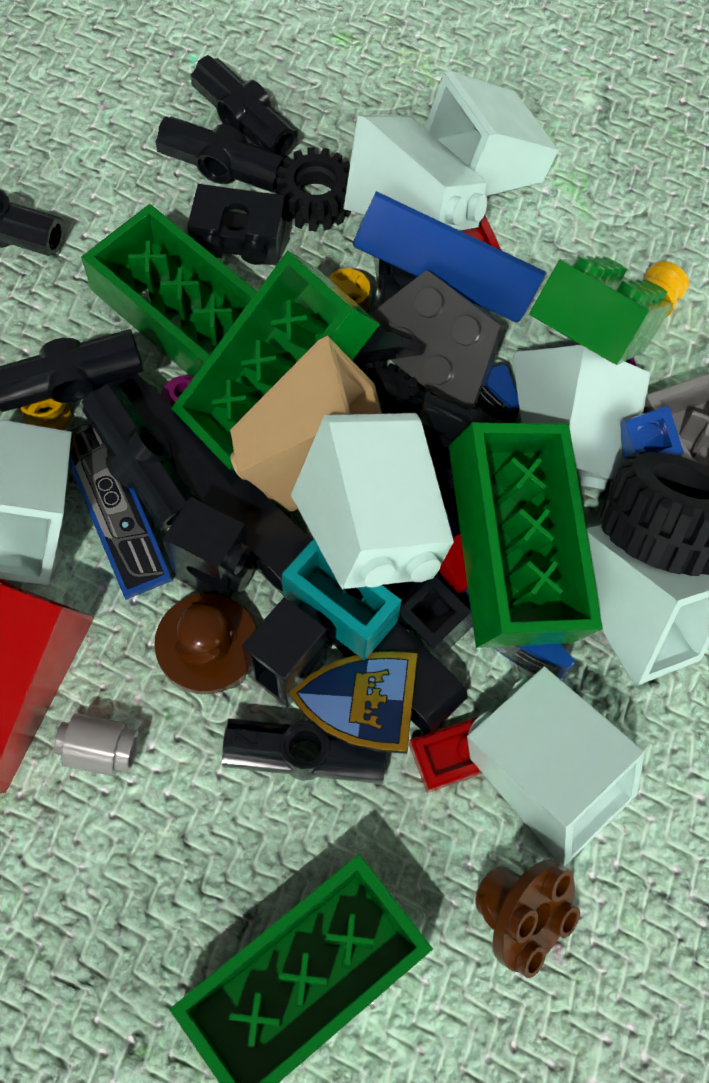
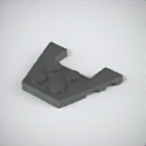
M426 270L369 315L380 324L379 328L425 345L422 355L390 359L393 363L411 377H415L420 384L438 398L462 408L464 405L475 409L482 386H485L505 327L435 274ZM426 440L428 448L436 460L443 461L450 458V452L445 450L446 447Z

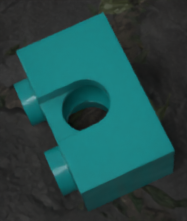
M315 539L309 543L282 573L283 597L296 606L300 603H305L329 619L336 627V639L364 661L398 622L402 600L382 585L378 587H357L363 595L362 600L353 597L345 589H341Z

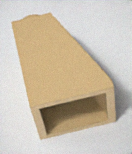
M329 336L318 340L230 430L234 449L231 453V462L234 470L241 479L248 480L269 499H274L291 512L297 510L298 508L291 497V493L324 415L382 414L375 384Z

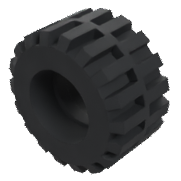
M639 452V454L632 453L621 462L599 517L603 532L610 537V540L617 547L647 565L675 574L689 576L709 575V467L681 456L666 453Z

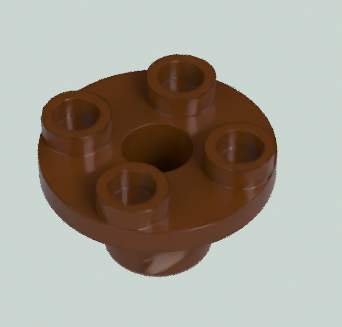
M213 593L187 597L173 605L158 625L154 643L157 661L168 681L185 691L195 694H215L236 688L242 684L248 674L242 645L256 630V626L247 610L229 597H222L219 594Z
M543 860L530 867L521 876L507 867L498 866L490 870L478 886L475 904L477 911L483 916L485 922L494 930L493 951L495 958L509 970L519 972L526 978H532L540 971L546 955L553 948L559 937L567 938L570 936L579 921L580 909L573 905L575 893L573 873L567 867L554 860Z

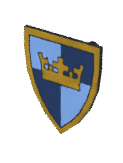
M373 652L365 661L358 655L340 659L313 672L288 693L305 717L327 735L353 747L378 752L407 754L418 655L417 653Z

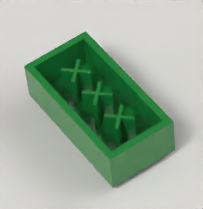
M150 203L81 256L91 291L192 377L197 374L257 292Z
M287 250L171 409L229 470L235 471L231 462V453L234 449L230 430L318 340L329 336L353 360L380 324L318 268Z
M578 255L576 259L558 260L529 315L613 364L619 365L646 351L673 303L664 299L668 291L645 278L634 281L625 277L624 275L628 269L618 262L605 256L603 258L599 256L593 258L587 255L585 258Z
M471 423L449 445L476 648L568 644L603 630L569 424Z
M358 854L175 1003L169 1010L219 1083H279L429 954L433 948L361 855Z

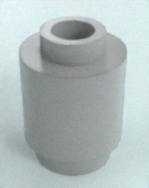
M75 713L69 723L62 722L55 738L54 753L61 755L63 767L115 776L117 771L129 773L136 756L139 732L127 729V723Z

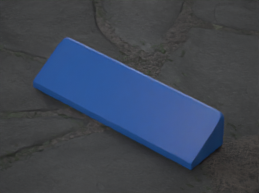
M377 191L368 206L353 241L355 248L417 277L428 270L469 301L517 323L524 316L546 272Z

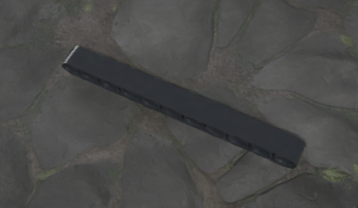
M138 374L93 386L94 390H97L107 383H118L144 423L156 427L169 440L173 451L169 460L194 498L245 524L247 533L245 544L251 548L249 554L251 565L283 595L282 573L309 545L312 539L254 484L248 480L241 479L236 471L229 470L171 409L172 406ZM357 588L345 589L353 597L362 600L363 595ZM317 612L325 621L323 626L327 629V639L346 658L357 655L336 639L335 625L320 612ZM399 622L395 624L373 650V652L417 653L411 721L423 732L432 734L468 698L467 691L461 682Z

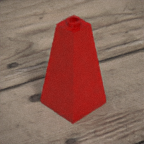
M0 581V794L7 792L94 619L92 615Z

